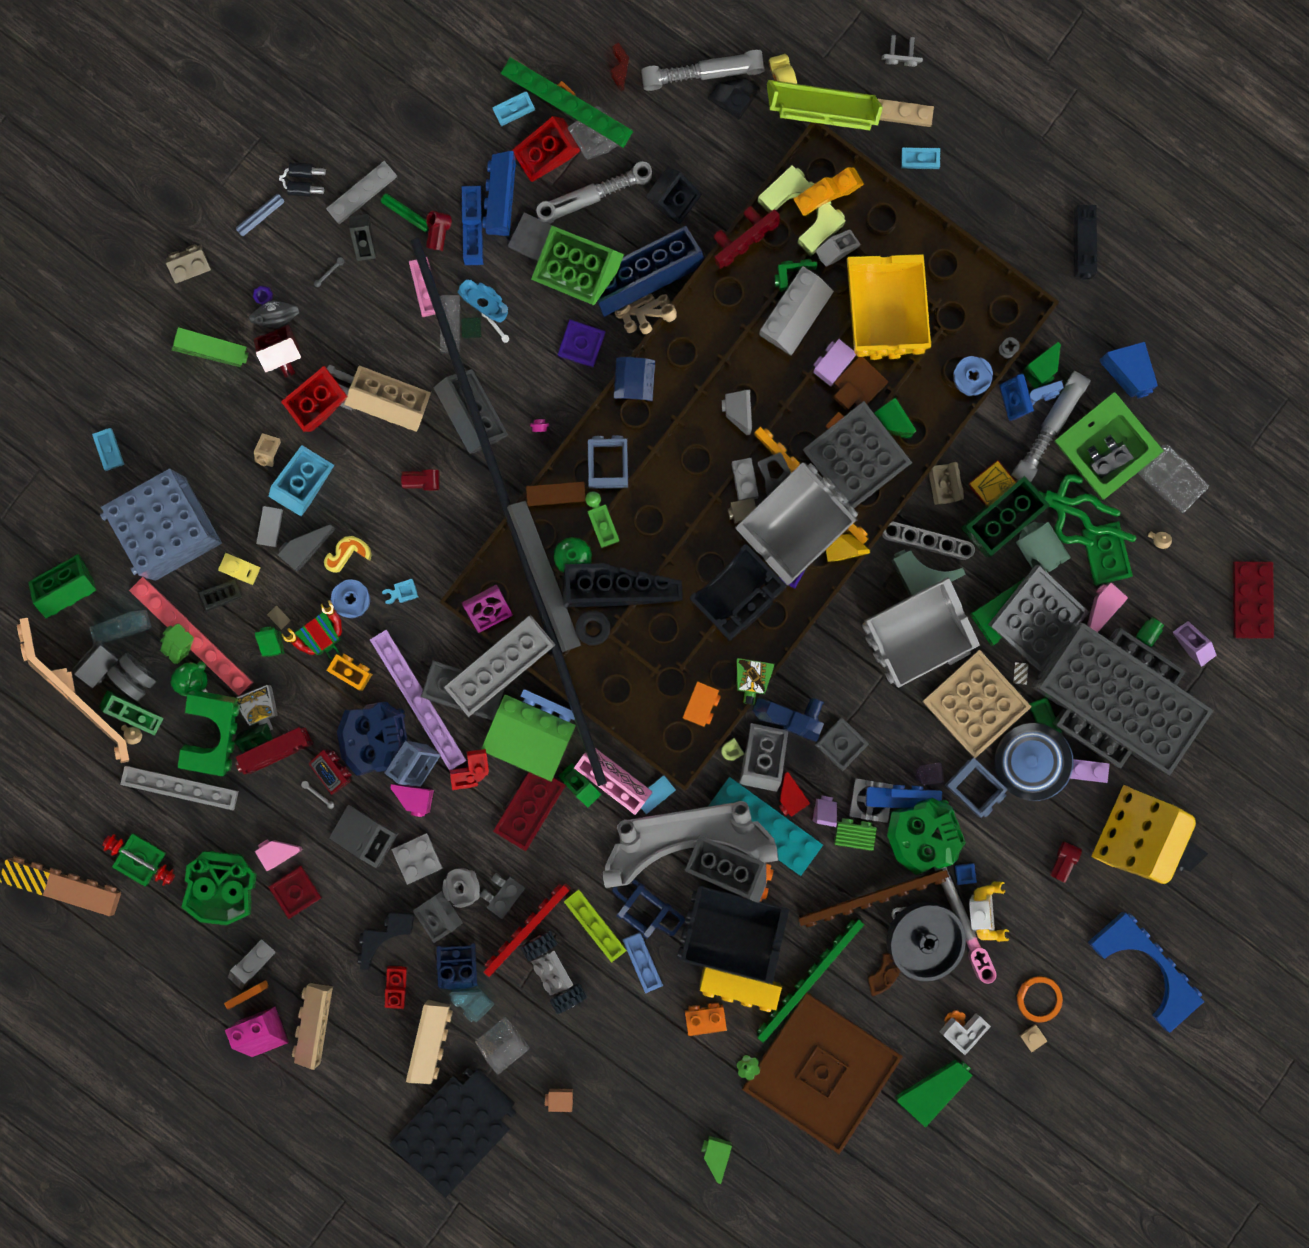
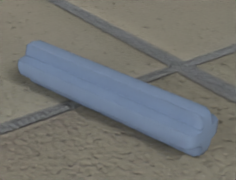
M279 194L274 195L236 227L238 233L241 236L246 235L284 203V199Z

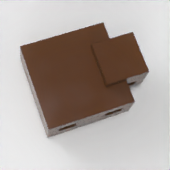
M858 357L833 383V386L838 390L833 398L846 411L853 405L857 407L863 401L868 405L888 384V381L866 359Z

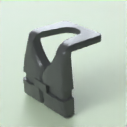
M777 453L758 462V467L765 478V491L768 497L791 472L782 453ZM771 461L778 462L784 470L778 479L771 478L767 465Z

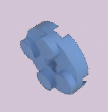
M974 356L962 359L953 372L956 387L968 396L979 395L989 388L993 376L990 364L985 359ZM970 371L972 373L977 372L976 381L968 378Z
M345 580L333 589L331 602L339 615L346 618H356L362 616L368 609L370 594L361 582ZM350 594H354L353 596L356 598V601L352 602V604H348L349 601L346 600V596H350Z

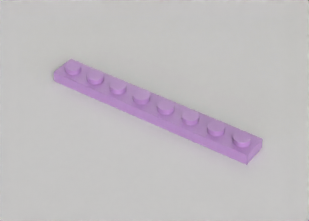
M385 630L370 639L449 771L467 761L431 701L421 698L423 688L389 632Z

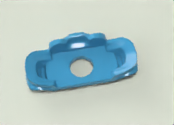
M465 280L460 285L457 293L464 301L489 319L497 322L505 320L508 314V307L501 302L502 298L493 288L485 286L483 283L477 285L472 280ZM478 299H486L488 305L486 307L479 306L477 303Z

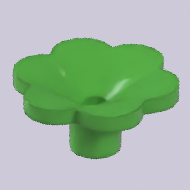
M745 1055L737 1063L738 1075L747 1080L754 1079L755 1075L760 1073L758 1059Z

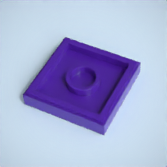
M569 319L558 356L594 368L606 331Z

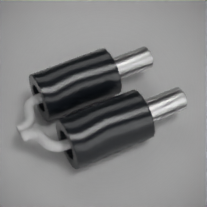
M290 162L289 168L285 169L283 175H280L279 181L283 182L288 195L311 197L312 193L324 194V187H314L311 182L288 181L286 186V182L283 179L288 171L290 177L313 178V175H325L326 169L314 168L313 164Z

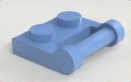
M1062 381L1032 390L1029 394L1032 406L1038 400L1044 399L1048 401L1056 398L1064 388Z

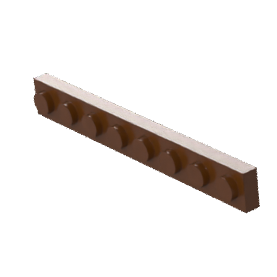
M946 868L799 916V922L801 926L805 925L808 928L816 925L818 920H832L836 914L842 913L847 915L853 913L855 908L861 907V909L871 907L872 903L879 901V903L887 902L894 895H898V897L909 894V890L915 888L917 891L923 890L928 887L927 884L933 882L935 885L946 882L945 878H948L949 875Z

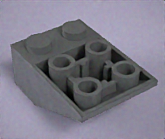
M348 805L329 839L359 859L378 868L398 833Z

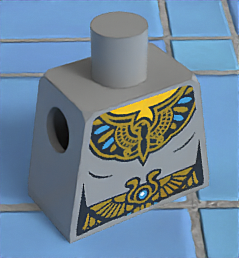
M271 685L263 686L236 697L238 698L237 704L240 705V711L250 726L267 723L270 731L273 730L269 719L277 716V709Z

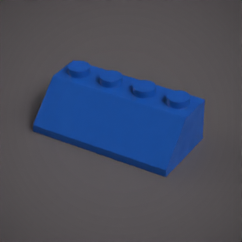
M514 151L493 154L492 161H488V172L491 173L490 179L486 180V191H489L488 198H485L484 202L487 217H483V228H486V233L490 235L510 236L516 169Z

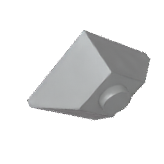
M750 390L726 394L725 400H722V412L726 411V417L746 435H750L752 430Z

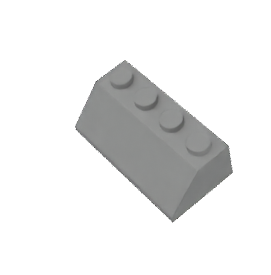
M802 266L761 328L759 335L792 356L834 291L819 276Z

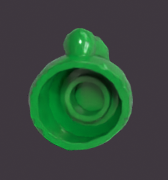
M202 661L198 663L189 662L177 668L170 680L174 691L182 696H187L192 690L204 691L208 684L207 674L204 671L206 664Z

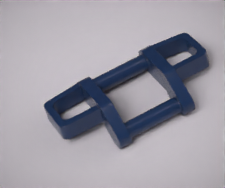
M634 879L631 883L637 888L628 900L618 892V886L612 888V892L624 903V906L616 916L619 919H624L640 931L646 939L656 928L673 936L685 921V918L675 911L670 904L662 902L645 889L642 883H638ZM639 895H642L661 910L648 928L627 913ZM668 911L679 919V923L673 931L659 924Z

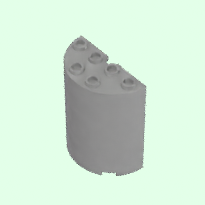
M805 463L800 464L736 527V530L762 555L769 566L787 585L794 581L857 520L856 516L858 515L854 508L848 506L847 502L849 500L841 492H836L834 490L836 486L828 478H822L817 473L818 470L811 463L809 465Z
M948 577L864 620L862 624L864 631L868 634L865 636L866 641L875 651L873 655L876 661L880 662L881 666L885 668L887 672L885 675L889 683H894L898 688L980 646Z

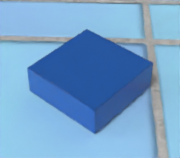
M974 863L954 865L957 885L977 883Z

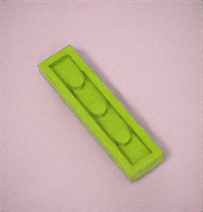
M579 889L564 901L611 963L627 951Z

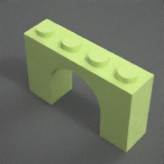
M791 166L758 197V203L770 213L774 209L777 210L787 200L797 197L812 187L814 183L808 182L804 178V173L799 168L795 169ZM831 201L816 209V222L798 239L797 243L810 257L816 252L815 250L845 224L844 214L838 209L835 210L831 206Z

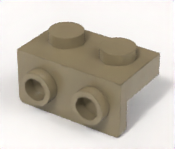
M194 244L188 246L185 251L180 253L179 251L172 252L166 258V265L175 284L211 270L202 245L197 246Z
M953 462L934 466L929 472L934 504L954 503L963 500L964 490L961 485L958 463Z

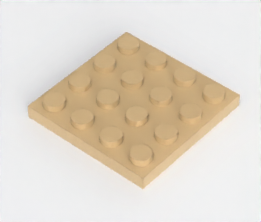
M980 650L972 655L922 701L973 758L982 753L1031 708L1029 703Z

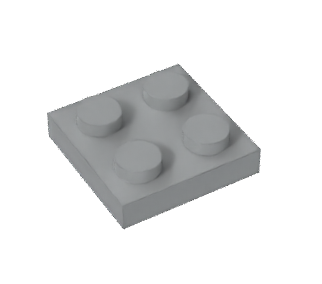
M428 833L391 849L407 885L443 869Z

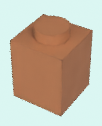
M549 1089V1094H545V1106H549L548 1112H572L573 1089Z

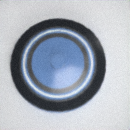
M1028 723L1012 729L1000 741L995 754V769L1001 784L1011 794L1029 801H1040L1053 797L1066 786L1073 770V754L1067 740L1058 731L1044 724Z

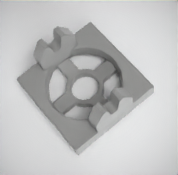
M855 778L849 816L888 823L890 808L884 807L880 813L872 815L874 807L866 806V795L859 796L858 794L867 786L893 788V785ZM857 801L864 802L867 807L866 814L859 809Z

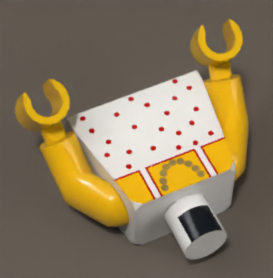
M993 881L991 885L977 888L974 891V895L971 896L969 903L971 928L981 940L1009 941V939L1005 938V932H1009V930L995 931L992 894H1004L1005 890H1001V885L1005 884L1004 882Z

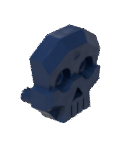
M761 698L756 699L752 712L759 720L784 726L783 730L817 742L824 725L818 719L824 702L815 698L809 699L804 715Z
M379 702L365 705L363 709H346L337 730L342 760L356 776L364 775L374 770L377 772L386 771L403 743L408 741L404 724L405 714L403 715L405 711L403 709H395L388 702Z

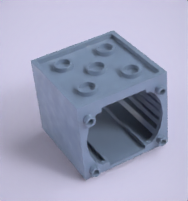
M172 469L162 472L101 507L103 513H100L104 521L108 519L133 564V567L130 568L134 575L138 573L139 576L156 581L222 544L186 477Z

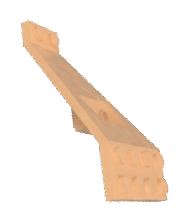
M28 618L20 619V624H17L20 642H24L20 644L24 661L28 660L29 665L117 744V747H114L116 760L120 759L121 763L128 762L129 756L126 741L75 694L72 673L67 672V668L50 671L35 657Z

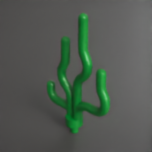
M1075 474L1065 476L1057 493L1049 490L1046 493L1038 491L1049 503V507L1057 511L1058 519L1054 532L1062 543H1080L1089 547L1094 544L1093 540L1079 535L1065 536L1062 533L1065 513L1079 517L1085 528L1093 534H1111L1130 542L1136 541V536L1110 526H1094L1085 512L1071 507L1084 501H1089L1096 509L1116 517L1121 514L1119 509L1103 504L1092 494H1082L1075 498L1065 497L1068 484L1070 482L1082 483L1083 478Z

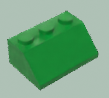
M79 554L28 582L33 604L45 619L96 591L94 580Z

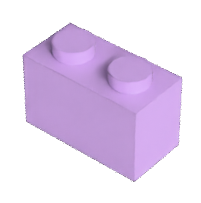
M840 339L836 343L832 341L825 350L828 352L825 357L822 358L820 356L814 363L816 368L813 373L830 386L833 385L856 356L854 350Z
M1073 759V770L1070 779L1107 783L1109 764Z

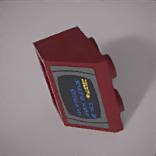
M323 750L308 764L332 795L352 781L350 777L352 773L346 766L343 767L340 764L339 760L341 759L334 750Z

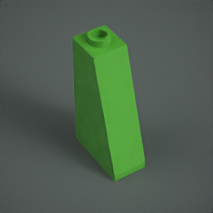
M179 327L172 346V351L241 367L242 363L246 364L248 352H245L246 346Z

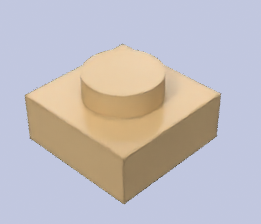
M1035 1024L1019 1035L1031 1052L1047 1042Z

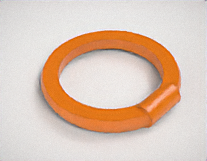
M1036 976L1026 980L1021 984L1016 995L1019 1010L1027 1019L1033 1022H1046L1053 1019L1062 1007L1063 996L1061 989L1053 980L1047 977ZM1035 983L1050 985L1056 994L1054 1009L1044 1016L1032 1015L1024 1005L1026 992Z

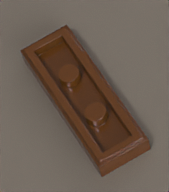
M584 482L526 486L528 506L586 502Z

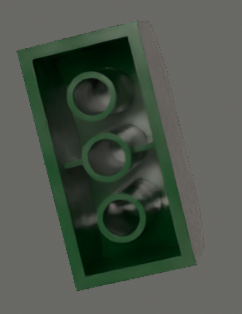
M1023 476L1005 488L969 519L961 529L985 557H990L1050 505L1030 481Z

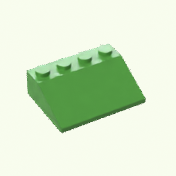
M551 226L531 280L595 305L616 275L624 254Z
M504 695L482 749H486V753L552 782L576 725L508 695Z

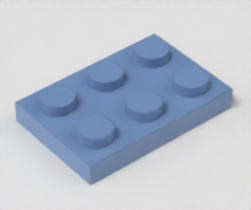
M525 689L521 694V697L524 698L523 702L534 707L537 703L542 706L541 710L553 714L555 711L560 714L559 718L570 722L571 719L575 720L572 710Z

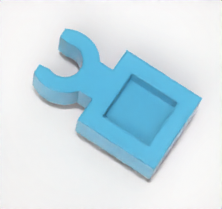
M413 579L394 584L395 590L393 591L390 589L382 591L383 594H391V599L385 601L386 604H392L397 598L400 603L419 597Z

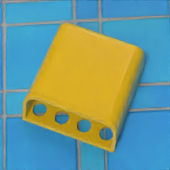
M1123 785L1091 857L1109 866L1161 884H1166L1174 875L1195 828L1196 820L1193 815L1174 805ZM1131 793L1132 799L1130 802L1126 803L1125 799L1127 795ZM1124 811V817L1118 820V814ZM1116 829L1115 836L1110 838L1111 830ZM1108 846L1107 854L1102 856L1103 848Z

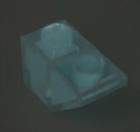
M453 990L449 994L452 997L450 998L451 1002L456 1007L460 1006L465 1011L463 1014L470 1021H479L494 1006V1003L482 990Z

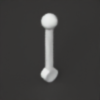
M482 314L500 334L502 341L507 343L509 336L504 335L492 319Z

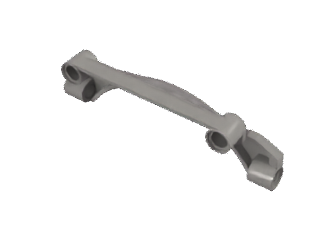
M743 801L623 820L617 825L620 843L615 844L608 858L605 871H603L605 888L628 885L643 869L659 858L679 850L694 848L699 835L764 863L778 861L777 847L774 838L758 821L752 822L748 804Z

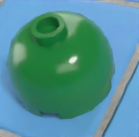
M569 537L558 543L554 550L553 558L556 567L560 572L564 573L565 564H591L592 553L584 540Z

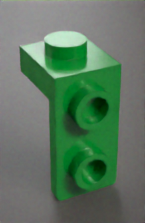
M811 259L801 260V263H793V261L781 262V265H778L777 268L778 275H774L775 286H779V292H784L788 289L787 272L800 271L802 266L808 270H815L817 262H812Z

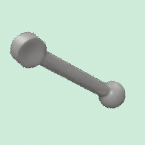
M308 781L302 782V788L308 789L327 804L329 809L334 808V802L328 801L314 790Z

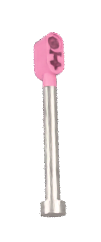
M926 848L927 853L932 852L930 848ZM948 872L949 877L945 878L946 882L941 883L953 913L963 925L966 943L969 948V960L977 978L983 983H992L996 979V971L988 952L981 948L975 932L971 928L969 918ZM977 951L983 954L980 956V959L983 963L987 964H981L978 959L974 958L977 956ZM989 969L991 972L990 976L983 979L982 971Z

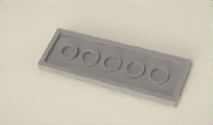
M530 615L444 688L469 717L553 648L555 643Z

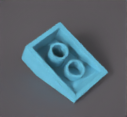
M301 445L271 485L268 497L302 516L312 503L334 465Z

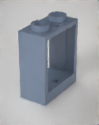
M593 436L592 439H588L589 488H628L627 439H623V436H612V439H604V436ZM622 446L623 478H594V447Z
M405 741L385 774L398 784L421 787L441 755L427 744Z
M972 757L945 784L955 796L980 818L983 816L987 817L993 811L992 806L996 802L1000 803L1006 797L1005 792L1007 791L989 771ZM974 768L998 789L980 809L976 808L956 788Z

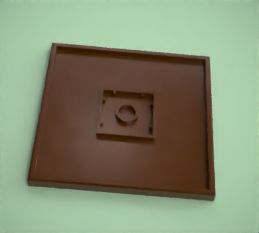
M807 992L797 1003L759 1061L760 1073L755 1075L754 1079L747 1080L742 1090L840 1155L903 1056Z

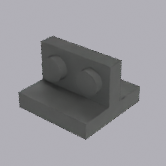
M442 891L413 910L433 943L463 924Z

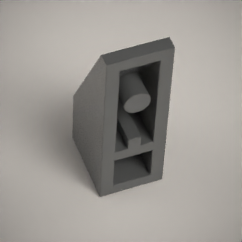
M328 525L293 539L289 543L285 542L280 547L278 556L298 572L335 531V528L332 525Z

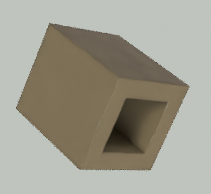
M754 498L731 502V508L727 509L730 520L733 519L735 524L742 522L756 506Z

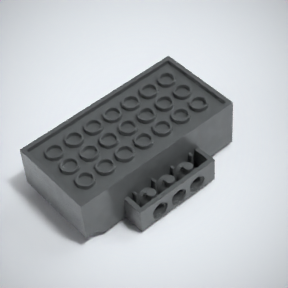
M1073 623L1069 629L1070 632H1067L1038 675V679L1031 686L1062 707V710L1052 724L1115 767L1122 768L1130 754H1132L1158 772L1170 776L1214 710L1177 686L1185 674L1183 669L1123 629L1116 628L1108 640L1084 623Z

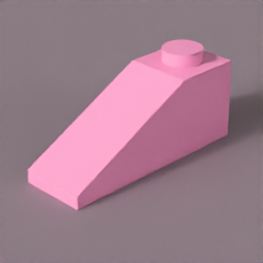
M1103 583L1096 590L1098 594L1094 598L1087 626L1096 632L1106 624L1128 599L1112 583H1107L1106 585Z

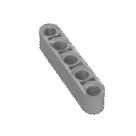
M891 522L889 525L894 527L896 531L894 536L888 535L886 530L882 534L886 540L960 560L969 559L975 552L974 545L969 541L897 522ZM906 531L914 534L912 541H908L905 538ZM924 536L932 538V545L927 546L924 544ZM943 541H948L951 544L949 551L942 548ZM961 546H967L969 548V554L967 556L961 553Z

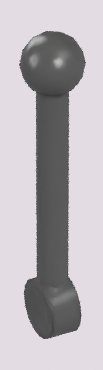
M339 257L337 259V263L332 268H330L319 280L314 281V286L320 287L321 282L324 281L339 265H344V259L342 257Z

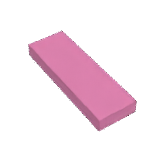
M417 259L409 261L422 317L435 315Z

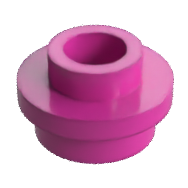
M534 419V423H530L532 432H545L549 426V423H545V419Z

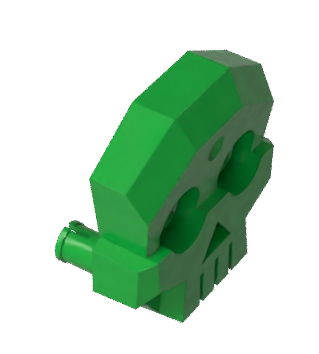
M932 797L918 802L915 807L895 809L891 814L887 836L894 855L899 863L915 875L933 867L941 869L953 865L966 843L953 807L947 805L949 802L946 800L938 801ZM915 821H920L921 826H917ZM937 828H939L940 834L935 832ZM926 848H930L932 852L927 853Z
M204 851L186 867L185 881L188 883L181 907L199 922L229 925L251 914V889L255 888L257 873L249 867L243 855ZM218 869L228 871L223 876H221ZM203 885L208 887L207 892L202 890ZM232 888L237 891L235 896L230 892Z

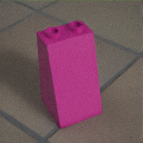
M275 1006L241 1019L225 1030L231 1048L250 1057L289 1043Z

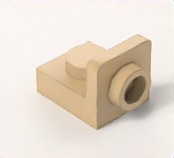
M262 433L254 450L255 462L262 466L273 467L274 456L281 443L280 439Z

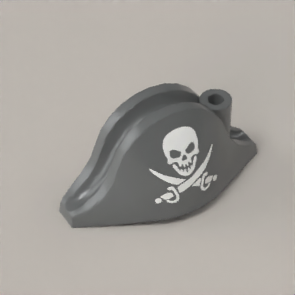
M273 300L260 306L249 315L251 323L270 329H277L287 324L299 314L298 306Z

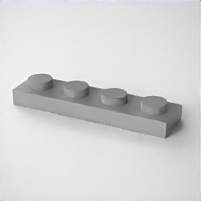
M383 161L328 206L326 210L338 224H341L397 178V175Z

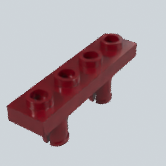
M752 206L748 207L743 214L753 226L733 242L722 230L714 235V239L723 248L714 257L715 263L720 269L723 266H729L737 255L744 254L752 243L759 242L766 232L774 230L779 225L780 215L775 209L762 218Z

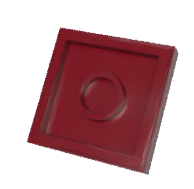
M302 865L268 886L288 919L322 898Z

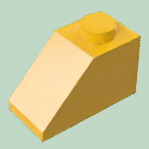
M842 534L826 549L828 562L840 561L870 553V550L851 534Z

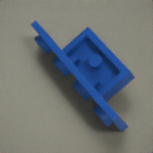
M893 785V788L867 787L866 806L887 808L915 807L918 802L932 797L941 801L942 791L923 790V786H912L911 789H904L905 785Z

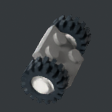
M547 931L521 946L520 949L527 961L536 958L531 961L534 971L541 978L543 987L549 995L560 992L549 1000L556 1014H560L585 1000L587 995L580 983L573 985L555 951L547 954L548 950L558 945L552 932Z

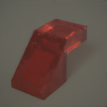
M618 42L612 46V49L620 64L611 69L610 74L620 91H623L629 68V57Z

